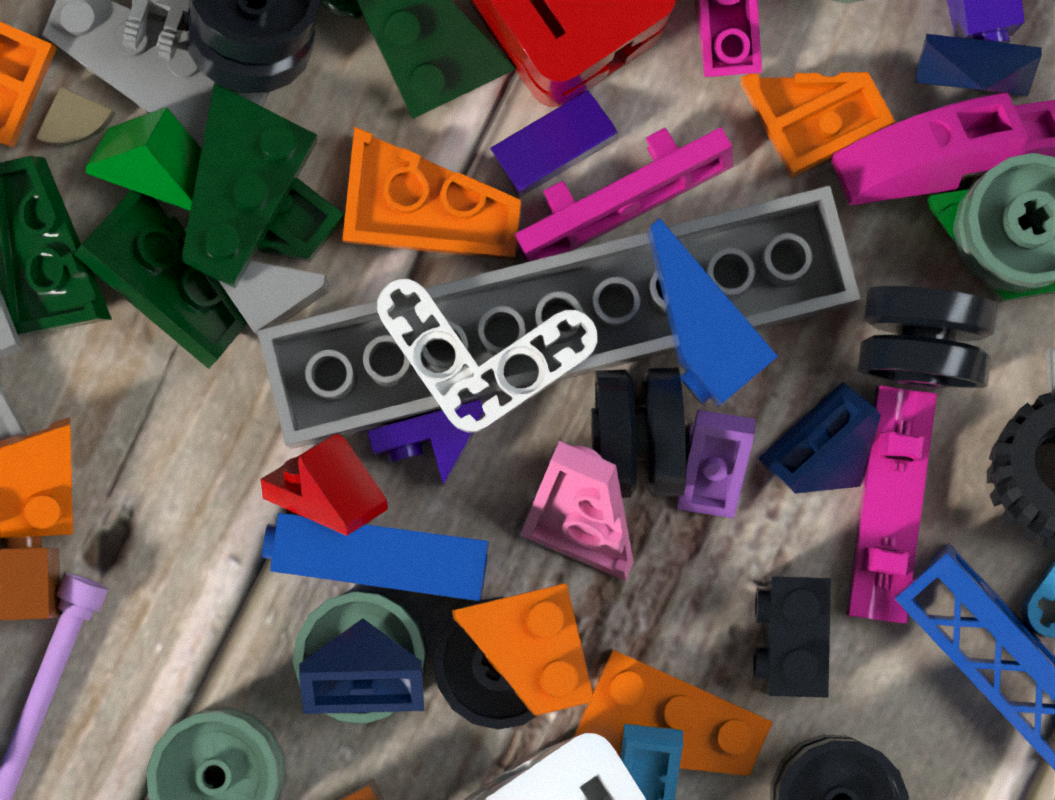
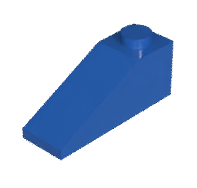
M659 218L650 226L647 235L678 360L686 370L680 376V379L700 403L704 404L707 400L711 399L718 408L778 356Z

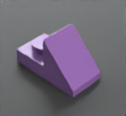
M697 409L695 421L691 423L688 434L685 492L683 496L678 497V510L734 519L755 435L756 419Z

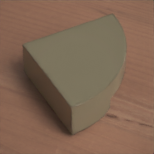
M60 87L36 139L47 145L59 147L79 143L101 133L110 124L116 113L108 107Z

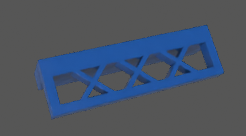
M948 542L931 558L930 566L895 595V600L1055 770V749L1041 735L1042 714L1055 715V704L1042 703L1043 690L1055 702V655ZM938 577L955 595L954 616L929 615L914 597ZM961 602L975 617H961ZM939 625L954 626L953 640ZM960 627L986 628L996 639L995 659L969 658L959 647ZM1002 646L1016 661L1001 660ZM980 669L994 670V684ZM1001 670L1027 672L1036 681L1035 703L1009 701L1000 691ZM1021 712L1035 713L1034 726Z

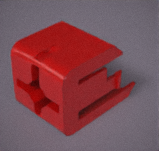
M469 0V3L507 59L516 68V72L533 97L539 103L548 107H560L591 89L652 48L661 39L676 0Z

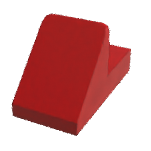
M338 433L330 436L301 455L287 460L283 466L260 479L264 500L346 536L388 510L386 497L346 439Z

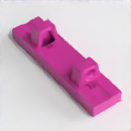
M722 127L681 148L677 147L666 128L647 136L646 141L649 145L647 150L654 162L577 202L564 181L545 189L543 193L546 196V203L552 215L515 233L525 262L573 251L733 168L732 144Z
M881 385L876 387L874 407L878 410L881 417L865 468L846 615L907 624L908 613L895 600V595L913 580L937 399L936 393ZM885 456H906L913 458V462L885 458Z

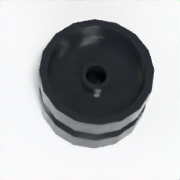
M189 0L190 11L188 13L186 30L188 53L199 71L219 86L241 93H268L291 84L306 69L313 50L315 26L318 20L321 1Z
M910 286L871 287L867 290L864 320L876 329L899 335H873L863 340L860 346L857 371L864 375L918 387L941 389L984 388L988 386L991 356L977 346L956 341H979L994 334L998 304L990 299L956 291Z
M679 367L649 368L642 379V405L635 406L632 378L625 369L595 371V408H591L592 450L596 451L603 460L616 465L622 498H630L636 489L637 461H644L646 486L653 497L684 495L686 442L683 391Z
M500 596V597H495V598L483 599V600H480V601H476V602H474L473 604H471V605H469V606L476 605V604H480V603H484V602H488V601H492V600H497V599H501V598H505V597ZM452 617L439 636L433 661L438 689L450 708L472 724L497 730L522 726L537 717L531 713L517 696L515 690L506 679L491 669L485 654Z
M822 734L798 743L781 759L770 783V800H832L839 793L847 796L849 800H909V794L901 773L892 762L879 750L847 735Z

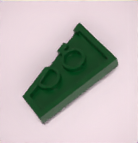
M30 155L1 162L0 291L18 337L112 320L92 270L74 256L81 243L46 158Z

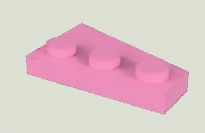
M559 441L520 536L626 581L634 560L616 465L603 460L596 451L580 445L571 446Z

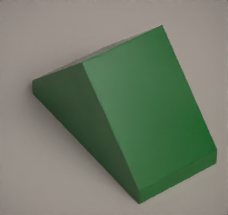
M165 107L109 127L86 165V174L191 210L202 149L171 111Z

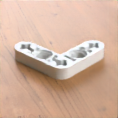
M410 279L395 280L381 291L377 300V311L386 329L450 422L457 429L467 433L480 432L489 428L584 363L593 354L597 344V329L594 322L582 312L564 310L555 314L478 367L428 292L419 283ZM399 292L407 299L414 295L420 298L421 301L414 308L424 326L431 318H435L440 325L437 328L423 332L411 346H408L403 339L404 336L415 333L410 324L403 316L393 320L388 314L395 308L392 297ZM566 322L571 329L581 325L586 331V334L581 338V345L584 349L575 354L570 347H567L553 356V360L559 363L561 367L550 372L544 355L531 343L541 337L545 348H548L560 338V332L557 328L559 325ZM444 340L454 347L456 359L449 370L443 373H433L423 366L421 352L430 341ZM516 355H526L537 363L539 375L532 386L516 388L506 381L504 367L510 358ZM493 371L499 388L512 400L504 406H500L498 397L495 395L483 404L482 408L485 416L481 420L475 421L471 415L460 418L455 412L462 405L458 395L467 389L473 396L481 394L490 387L482 379V376Z

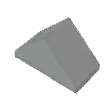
M254 261L249 263L236 288L219 281L257 336L258 330L283 324L326 295L330 285V281L324 274Z

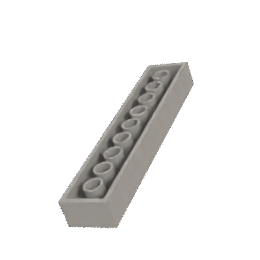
M831 186L668 226L671 232L756 331L849 308L860 300ZM648 232L424 288L478 367L555 314L564 310H577L586 314L594 322L597 329V344L593 354L584 363L556 382L593 373L597 370H605L676 352L647 235ZM403 294L392 297L395 308L388 313L393 320L403 316L415 332L414 334L404 336L403 339L408 346H411L423 332L440 326L435 318H431L425 326L423 325L414 308L421 301L417 295L408 299ZM377 300L257 331L285 445L291 449L322 442L337 433L346 436L442 410L382 323L377 311ZM566 322L559 325L557 328L560 332V338L548 348H545L541 337L531 343L544 355L550 372L561 367L559 363L553 360V356L567 347H570L575 354L584 349L581 345V338L586 334V331L581 325L574 329H571ZM444 340L428 342L421 352L423 366L433 373H443L449 370L456 359L454 347ZM516 355L510 358L504 367L506 381L516 388L532 386L539 375L537 363L526 355ZM493 371L482 376V379L490 387L481 394L473 396L467 389L458 395L462 405L477 400L491 399L495 395L497 397L506 395L499 388Z

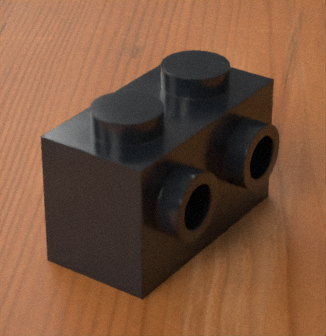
M764 576V588H756L754 604L755 623H763V647L754 648L753 679L754 682H762V692L768 696L829 698L831 578Z

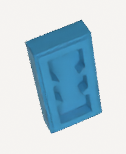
M624 724L620 759L646 800H675L683 748V730Z

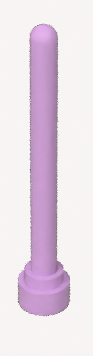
M65 573L56 594L61 598L57 608L62 613L0 765V800L13 799L83 621L91 620L94 611H101L109 591L102 584L72 573Z

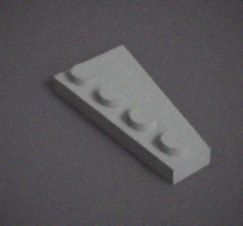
M56 0L42 36L101 80L107 82L147 113L167 107L202 149L215 82L199 71L188 53L186 31L182 29L181 38L172 60H168L157 55V42L160 32L164 29L165 22L148 16L144 38L137 50H132L122 45L123 33L131 11L130 8L110 0ZM228 89L264 107L269 92L241 93Z

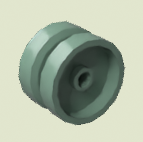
M1038 153L1009 157L974 182L958 204L953 227L957 252L970 273L991 288L1012 293H1022L1039 290L1055 282V157ZM1020 217L1025 218L1031 227L1023 230L1019 225L1018 219Z
M355 591L328 599L308 615L296 637L293 665L299 687V664L362 618L422 661L424 677L428 647L421 624L404 604L383 593ZM394 712L325 714L337 721L366 724L389 717Z
M232 707L205 709L172 725L154 746L146 770L149 800H280L286 781L285 754L273 730L254 714ZM215 765L221 767L226 775L224 784L221 785V782L217 779L209 781L206 771Z

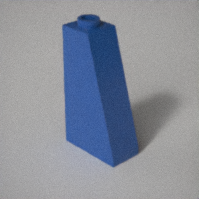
M278 513L277 525L268 523L266 526L262 557L271 559V572L480 601L482 600L490 542L366 524L346 536L303 516Z

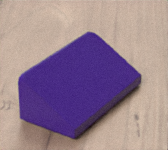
M587 90L492 146L490 150L520 198L616 141L619 133L598 102Z

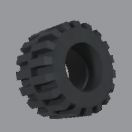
M1051 392L1038 396L1033 405L1027 402L1009 420L992 447L988 458L992 460V464L986 472L987 483H994V490L989 495L994 507L1002 504L1006 510L1001 519L1009 527L1014 522L1020 524L1024 529L1019 536L1031 542L1037 535L1044 538V547L1055 549V492L1049 489L1041 480L1035 465V451L1037 448L1045 444L1055 443V399Z

